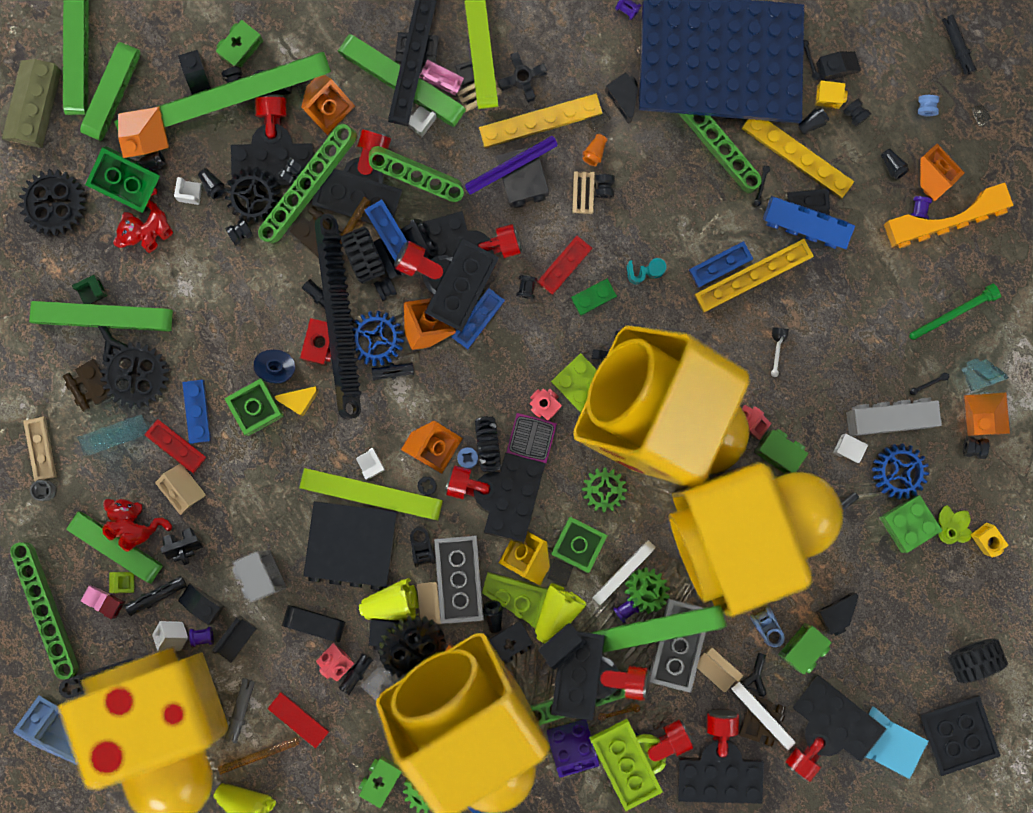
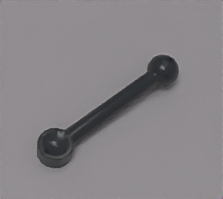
M804 40V49L813 73L811 77L817 81L820 78V73L816 72L808 48L809 42Z
M768 165L762 168L763 175L757 199L754 200L755 206L762 204L761 195L766 176L770 172Z
M946 372L942 373L940 377L920 387L911 388L910 394L915 396L919 391L937 382L948 380L949 374Z

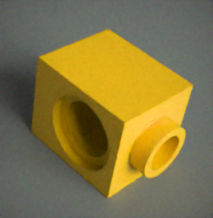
M820 81L817 86L815 106L839 109L847 101L848 91L845 90V83Z
M987 522L971 534V537L983 554L991 558L1001 555L1004 549L1009 546L996 526ZM993 537V543L988 546L989 539Z

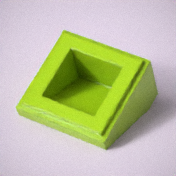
M110 572L109 593H134V574L131 572Z

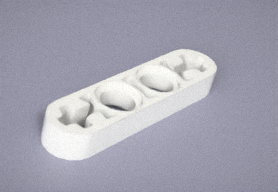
M647 540L595 593L592 599L598 605H601L656 547Z
M740 682L731 689L787 750L795 744V741Z

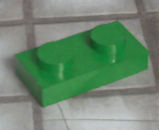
M607 278L572 296L571 300L579 315L582 316L616 298L617 295Z

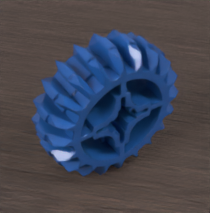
M369 311V318L366 319L365 315L362 314L363 322L360 323L356 319L354 322L358 325V328L353 327L351 330L355 332L352 339L355 340L354 347H357L355 348L356 354L360 352L357 359L361 361L366 357L364 364L368 365L370 360H372V366L374 367L377 365V360H380L381 366H384L385 362L383 359L387 358V361L391 363L390 355L396 358L399 356L395 349L402 351L403 348L398 343H404L405 340L398 338V336L403 335L404 331H397L401 324L396 323L393 325L396 320L394 316L387 320L389 317L387 312L381 317V312L377 311L376 317H373L372 311ZM379 323L373 331L363 330L369 324ZM385 325L389 326L393 332V342L386 339L383 335ZM380 333L379 337L382 338L383 341H376V343L373 344L372 342H374V340L371 339L370 336H377V334ZM360 336L369 340L367 353L361 347ZM380 346L390 347L383 354L373 355Z
M903 443L899 445V448L896 444L891 445V450L885 447V454L881 452L877 454L881 460L875 459L873 461L878 467L872 468V471L877 472L878 475L872 478L873 480L879 479L880 481L876 484V487L884 486L881 493L885 494L889 490V498H893L896 495V499L901 500L903 495L905 499H909L910 494L912 496L917 495L916 489L919 491L924 489L920 483L926 484L928 482L923 478V476L929 475V472L923 469L927 468L928 464H922L921 462L925 459V456L917 457L920 451L917 449L912 453L913 446L911 445L906 449ZM894 455H904L911 460V462L903 464L899 459H896ZM890 460L891 471L886 475V464ZM899 468H905L902 475L894 476L899 471ZM915 468V478L911 483L910 472ZM898 479L902 484H905L906 488H896L889 482Z

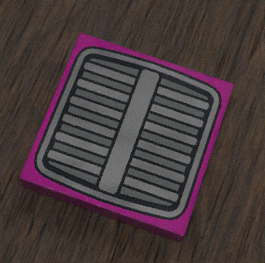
M517 413L506 453L547 463L557 423Z

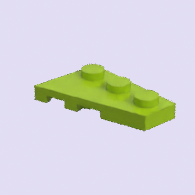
M487 572L482 594L491 600L499 601L503 607L536 629L548 588Z

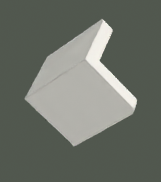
M419 106L413 116L410 117L409 126L407 127L423 137L436 120V113L433 111L430 113L422 106Z
M177 177L174 197L179 202L199 205L203 185Z
M843 434L833 454L839 457L844 456L859 463L868 444L848 434Z
M374 448L369 449L368 452L356 458L366 480L385 471Z
M160 621L152 634L157 651H164L174 647L175 651H181L188 639L183 622Z

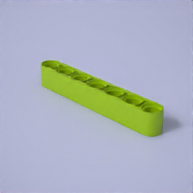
M465 0L478 109L498 107L485 0Z
M306 468L303 469L299 486L300 489L438 521L443 500Z

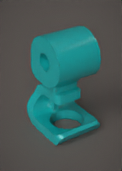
M655 258L650 261L647 267L640 266L639 275L634 276L633 261L630 260L627 264L628 280L630 283L638 285L644 281L646 275L650 279L660 278L665 273L667 265L663 259Z

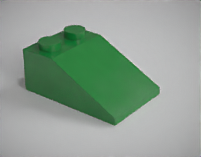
M105 146L102 147L85 185L143 213L160 175L129 157L123 158L121 153Z

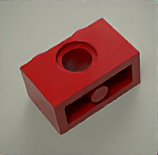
M310 318L300 359L324 366L327 365V361L331 362L327 322ZM320 337L325 338V345L317 348L315 341Z

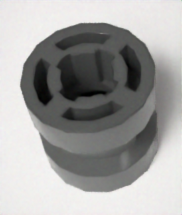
M37 480L30 488L31 496L38 501H50L57 492L55 484L47 480Z

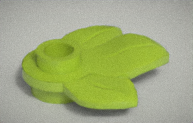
M948 505L944 506L938 518L942 532L938 533L940 540L946 544L968 542L972 531L968 529L971 521L969 512L963 510L954 514Z

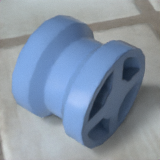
M922 95L918 97V102L920 103L918 115L935 116L939 114V109L937 108L939 96Z
M463 448L459 451L457 460L463 468L470 469L477 464L478 455L472 448Z

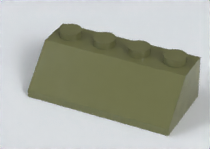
M37 59L22 60L20 62L2 135L3 140L43 148L62 71L55 63Z

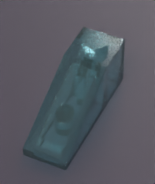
M978 358L966 362L967 367L962 368L971 391L1008 379V375L987 359L979 361Z
M142 414L77 436L84 456H88L144 436L148 430Z

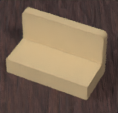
M181 464L163 473L155 482L180 515L187 512L193 504L206 496Z
M438 581L418 583L420 619L422 620L426 616L429 621L433 619L435 624H441Z
M711 646L699 657L697 669L723 692H726L735 681L739 682L743 677L736 668Z

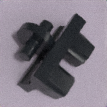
M192 528L183 530V540L178 542L174 535L163 537V547H160L161 553L167 559L173 558L174 562L181 560L184 565L189 564V557L195 556L194 551L203 548L202 541L196 536Z

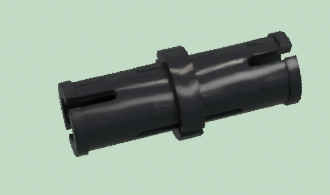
M413 362L398 365L390 363V366L372 368L373 381L387 378L395 380L396 377L415 375Z
M361 654L354 667L348 670L349 674L343 683L338 687L342 692L345 690V694H351L358 681L363 679L366 669L373 662L371 657H368L365 663H363L367 655Z

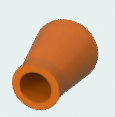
M601 134L595 136L583 152L584 156L582 159L584 162L592 166H597L601 162L607 142L605 136Z

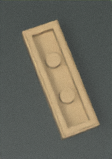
M46 417L24 420L34 481L57 478Z

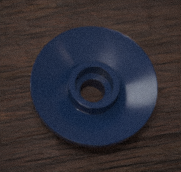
M271 349L263 351L256 356L253 368L256 375L262 378V380L269 383H282L293 376L295 362L286 352Z

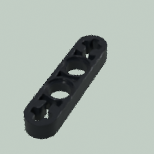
M132 658L66 679L59 685V693L64 698H72L84 694L85 691L81 681L85 680L86 676L93 677L104 673L107 669L117 668V665L120 667L136 660ZM67 683L69 685L79 683L80 687L71 690V693L70 691H65V687L68 686Z

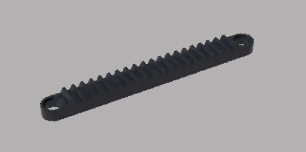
M327 213L316 218L315 233L339 415L343 419L349 420L360 415V395L362 392L359 390V375L356 372L358 366L355 364L357 358L354 356L356 354V350L353 348L355 342L352 340L354 334L351 333L353 325L350 324L352 317L349 316L351 309L348 308L350 301L347 300L349 293L346 292L348 285L345 284L347 277L344 276L346 268L343 267L345 260L342 259L344 252L341 251L343 245L340 243L341 236L339 235L337 220L333 215ZM323 220L328 221L330 225L329 230L323 227ZM348 403L351 404L353 407L352 414H349L346 411V405Z

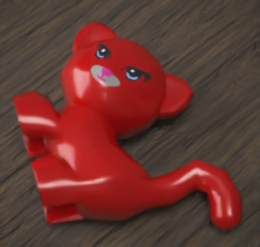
M154 188V191L151 196L157 194L156 188ZM150 199L146 207L151 212L145 223L132 213L124 212L117 226V236L114 239V245L118 248H123L129 245H136L141 241V245L146 252L151 253L158 247L156 242L157 236L162 240H166L173 234L165 213Z
M106 499L103 502L104 510L111 521L103 526V534L109 540L120 537L118 544L126 552L147 541L159 525H162L166 531H171L173 528L171 523L164 518H154L148 527L135 524L137 515L143 509L140 503H133L126 499H118L116 501Z

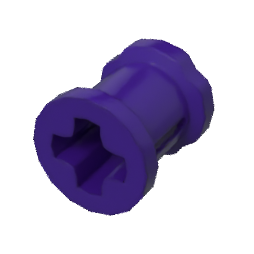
M619 0L615 9L617 11L621 10L629 16L630 20H633L642 5L640 3L636 4L632 0Z
M915 196L913 198L915 202L914 211L911 215L929 220L928 208L929 204L932 203V199Z
M626 601L618 608H613L623 624L634 613L640 612L638 607H632L633 601Z
M212 627L201 630L190 629L189 639L191 647L194 648L200 644L213 645Z

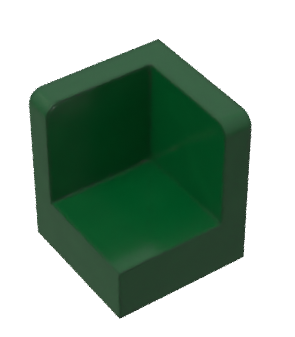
M95 275L72 285L73 289L78 292L83 304H92L108 296L99 277Z

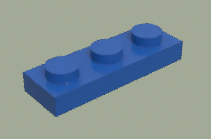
M381 199L364 211L392 258L396 261L401 248L408 241Z
M743 241L689 269V272L697 287L700 288L752 261L753 257Z
M488 288L475 305L463 331L456 330L451 338L468 350L505 300Z
M205 381L182 382L189 444L210 442L211 434Z

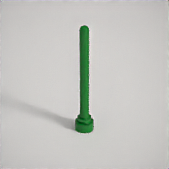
M994 283L988 285L981 295L909 334L910 339L915 340L985 301H995L1001 298L999 289Z

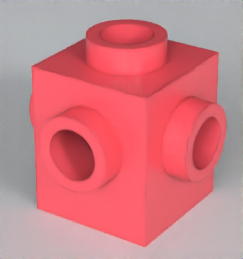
M544 388L542 391L537 389L530 397L532 399L530 403L532 406L531 411L539 418L543 416L547 421L563 405L557 400L559 396L552 389L548 391ZM544 399L548 401V405L546 407L542 406V401Z
M744 405L742 410L749 424V435L760 440L772 423L759 408L754 406L752 409Z
M334 643L316 661L321 668L319 672L325 678L329 679L331 677L337 682L355 664L347 653Z

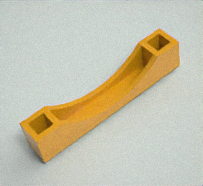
M1004 182L980 192L972 205L956 216L928 220L907 214L887 221L884 226L891 246H899L900 249L911 245L910 241L918 239V242L930 239V235L937 233L938 236L950 232L949 228L957 227V229L969 226L971 221L976 220L979 223L988 220V216L995 214L996 217L1008 213L1007 209L1012 207L1013 203Z

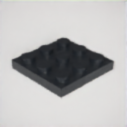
M979 695L919 714L940 776L1001 757Z

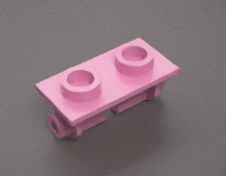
M428 59L420 74L422 80L456 96L464 77Z

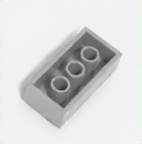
M931 397L914 400V403H911V400H901L894 402L891 406L890 402H882L872 405V408H869V404L856 405L852 407V411L846 412L849 435L853 437L942 426L939 400L932 401Z
M477 536L434 539L441 624L482 621L484 618Z
M270 550L256 551L233 562L235 566L232 568L234 575L237 579H241L244 586L241 588L242 593L246 599H250V602L264 599L287 588Z
M667 599L663 617L702 609L703 607ZM706 632L658 641L650 668V682L691 693Z

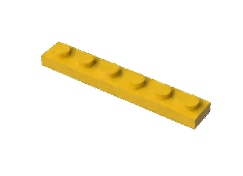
M596 93L479 127L484 147L488 148L602 115V110Z
M748 119L742 127L743 131L824 188H829V191L838 198L842 199L853 185L854 181L771 122Z
M802 239L694 294L702 312L705 313L814 256L805 239Z

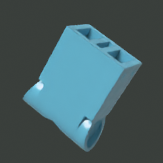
M872 706L869 715L887 728V730L865 758L872 759L910 779L928 740L891 722L878 709Z

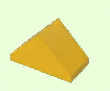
M315 386L276 395L275 399L299 415L304 416L319 391Z

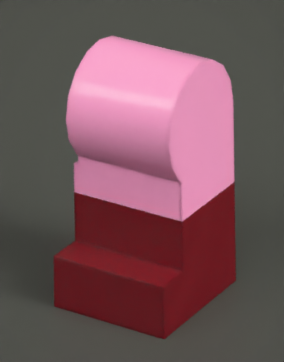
M91 585L88 586L81 599V602L104 614L109 619H116L125 601Z

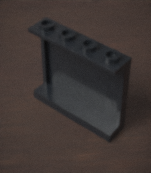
M314 501L303 576L309 577L308 581L321 582V579H328L329 584L341 585L342 581L350 582L351 587L362 588V584L371 585L370 589L383 590V587H388L398 512Z

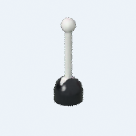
M772 328V338L777 342L774 367L771 371L772 377L779 375L777 369L781 343L788 338L789 329Z

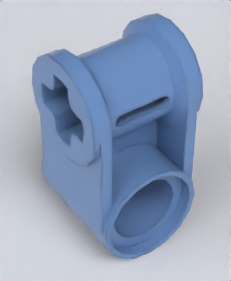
M766 606L764 611L756 615H750L755 628L768 646L779 647L785 641L784 633L769 606ZM775 631L779 635V640L773 644L769 641V635Z

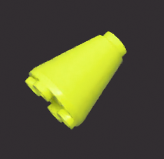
M220 784L214 793V798L226 813H269L276 804V801L267 794L231 784Z

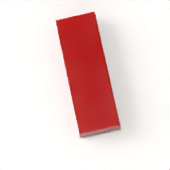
M576 236L540 277L537 283L553 296L590 253L592 247L579 236Z
M158 419L144 434L145 437L192 474L207 459L206 456Z
M280 692L267 708L315 749L330 732L283 692Z

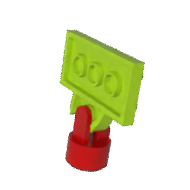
M628 719L589 737L625 811L663 793L655 774L662 771L666 766V757L674 753L679 756L693 749L694 743L682 720L678 719L663 727L665 735L660 738L649 734L635 736Z

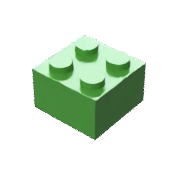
M262 378L224 398L243 434L246 436H250L284 417L267 383Z
M779 429L766 432L753 453L784 474L796 472L808 455L804 451L805 446L797 441L791 442L787 439L788 435Z
M920 495L912 496L879 517L901 553L910 552L942 532L941 527Z
M569 517L551 555L589 573L608 535Z
M804 623L778 655L796 671L804 675L806 672L810 673L817 664L815 662L820 656L824 657L829 652V645L832 642L814 626Z

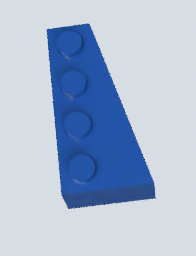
M774 196L770 197L763 216V220L767 221V226L776 229L779 226L787 228V233L796 236L798 233L806 235L805 239L817 242V240L824 241V245L834 249L837 246L847 249L855 225L847 221Z

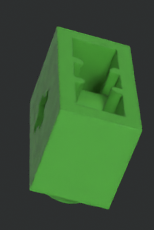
M241 20L232 26L227 38L222 39L218 43L216 53L231 67L242 68L261 45L263 39L258 32Z
M381 756L379 761L377 759L373 761L369 768L372 771L368 779L364 777L358 787L361 790L359 796L380 809L402 772L397 764ZM379 776H381L383 778V783H380L378 786L375 784L376 779H378Z

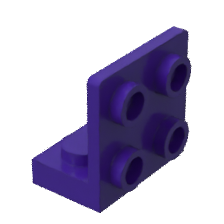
M583 719L546 731L559 778L599 767L596 751L589 739L591 734L587 720Z

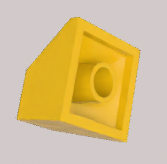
M527 531L524 544L510 540L499 564L540 586L550 568L547 542Z

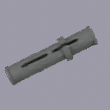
M242 678L233 714L228 720L230 724L224 738L225 741L230 742L232 734H234L232 743H238L242 725L245 724L244 717L255 684L253 680L249 681L246 688L248 679Z

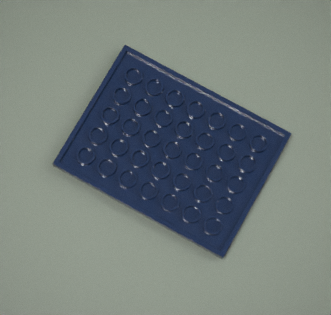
M643 0L639 110L801 123L803 107L804 4L761 0Z

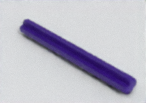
M550 136L465 184L467 192L473 194L557 147L556 139L554 136Z

